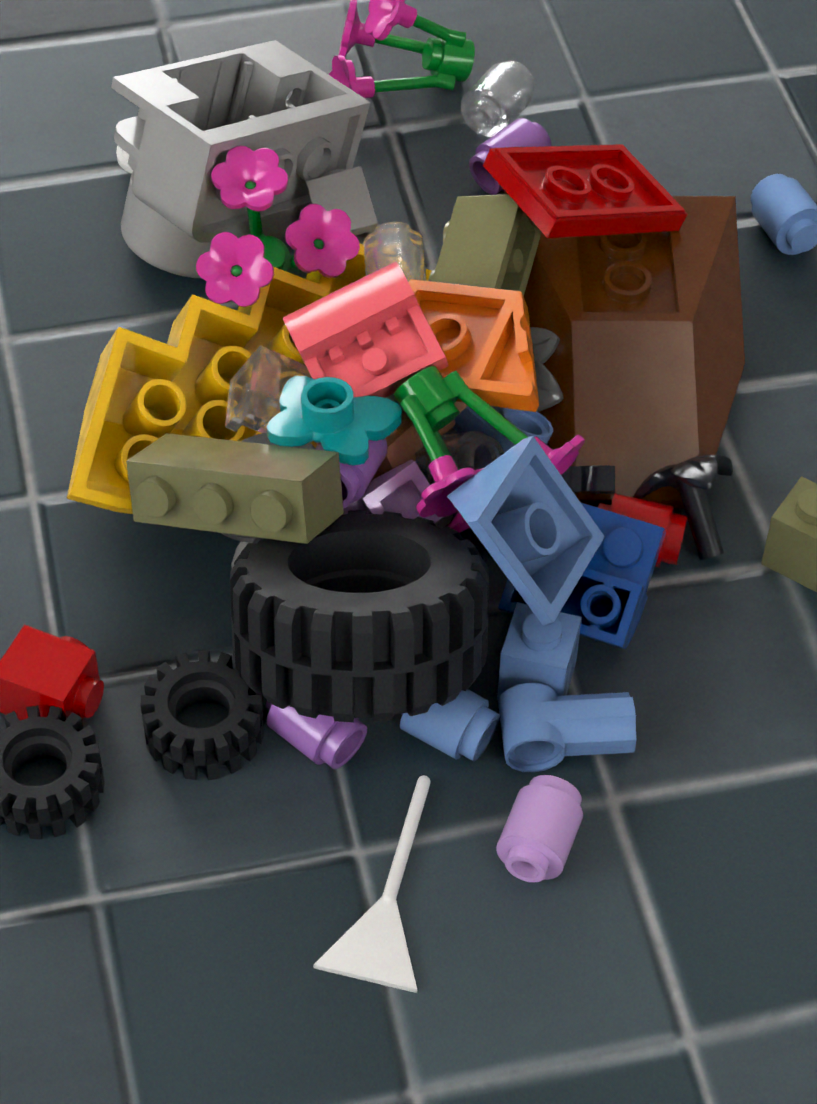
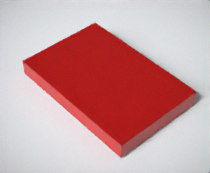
M623 144L490 148L483 167L547 239L679 231L688 215L685 209Z

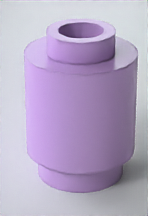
M540 775L534 777L529 785L520 789L496 846L499 858L513 876L526 882H540L542 880L554 879L562 873L583 819V811L580 806L582 797L576 787L559 777Z

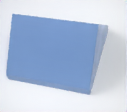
M534 436L521 440L448 494L447 497L544 626L554 623L605 536Z

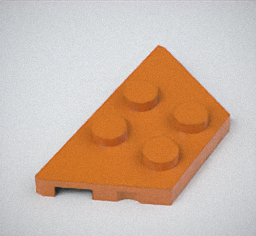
M411 279L408 283L449 364L448 367L439 371L445 378L453 371H457L468 388L490 406L536 412L539 407L529 312L522 292Z

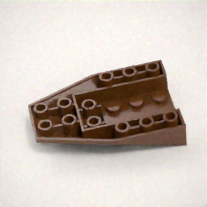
M672 196L688 214L679 231L548 239L541 233L524 299L528 307L530 328L539 327L547 329L560 338L555 352L544 363L558 382L564 397L562 402L539 412L553 427V433L547 445L554 450L562 447L566 442H570L576 435H581L585 442L579 449V454L571 466H615L616 494L633 497L641 483L660 468L672 464L677 465L696 456L717 455L745 366L736 196ZM670 486L659 488L643 498V500L674 506V508H684L679 491ZM574 493L581 503L597 508L599 503L611 505L614 494Z

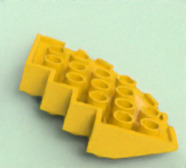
M359 243L360 249L358 254L353 259L346 261L344 272L336 278H327L316 271L307 273L305 279L273 267V280L269 285L260 288L257 302L248 307L239 306L238 310H234L192 294L173 321L167 344L118 327L101 353L85 406L67 499L114 512L133 514L126 461L166 433L242 441L258 434L267 433L269 421L280 413L279 400L286 382L294 376L312 378L283 321V317L395 261L408 282L411 279L428 281L432 271ZM310 442L316 448L318 443Z

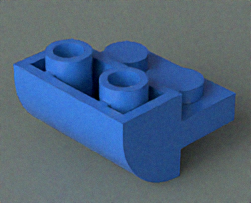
M581 503L605 537L560 612L582 617L580 636L626 649L642 616L648 598L646 592L666 531L665 528ZM508 579L498 608L501 611L513 614L517 602L524 604L526 602Z

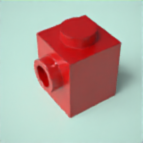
M23 625L0 660V713L7 715L15 711L18 719L24 720L28 718L26 707L38 706L40 717H47L50 706L62 708L65 722L72 712L82 719L84 717L91 718L101 703L104 683L99 677L95 650L88 648L76 638L70 636L57 637Z

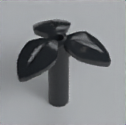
M696 456L677 465L672 464L660 468L650 474L633 495L634 498L643 499L650 493L666 486L673 487L679 491L700 560L709 559L724 553L705 489L713 488L717 474L733 475L732 461L725 456Z

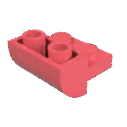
M396 261L283 317V321L313 379L323 377L341 379L351 386L354 397L379 396L386 398L394 394L405 381L418 372L431 366H436L439 371L449 366L446 356L429 326L410 284Z

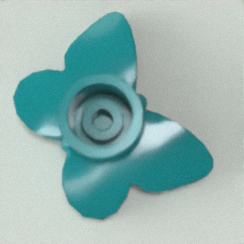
M294 376L284 385L279 400L280 413L269 421L267 437L271 443L289 447L302 446L312 441L316 443L321 442L324 451L339 452L340 463L352 466L364 464L369 458V440H383L400 426L402 422V408L398 403L388 398L379 396L354 397L351 386L338 378L323 377L313 379L307 376Z

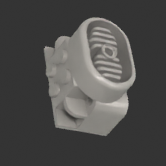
M276 40L113 77L111 88L139 107L138 116L118 122L114 132L115 143L129 154L128 165L133 170L121 220V233L125 243L138 257L154 267L172 274L202 279L196 271V263L200 255L210 251L211 241L214 236L222 232H230L237 238L249 235L247 207L240 209L226 207L221 201V190L212 183L211 173L213 168L219 163L226 162L228 151L236 146H246L253 151L260 148H269L277 153L279 167L284 169L288 175V186L284 192L274 196V201L270 208L260 211L264 235L274 236L285 243L287 227L299 220L300 212L304 207L312 204L306 181L319 178L330 170L353 168L371 102ZM293 90L292 95H291L290 98L287 100V99H286V98H287V95L289 94L290 91Z

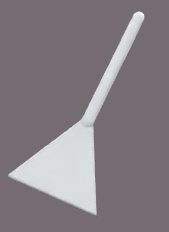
M422 775L417 780L382 897L313 965L314 969L417 993V985L396 898L431 781L428 776Z

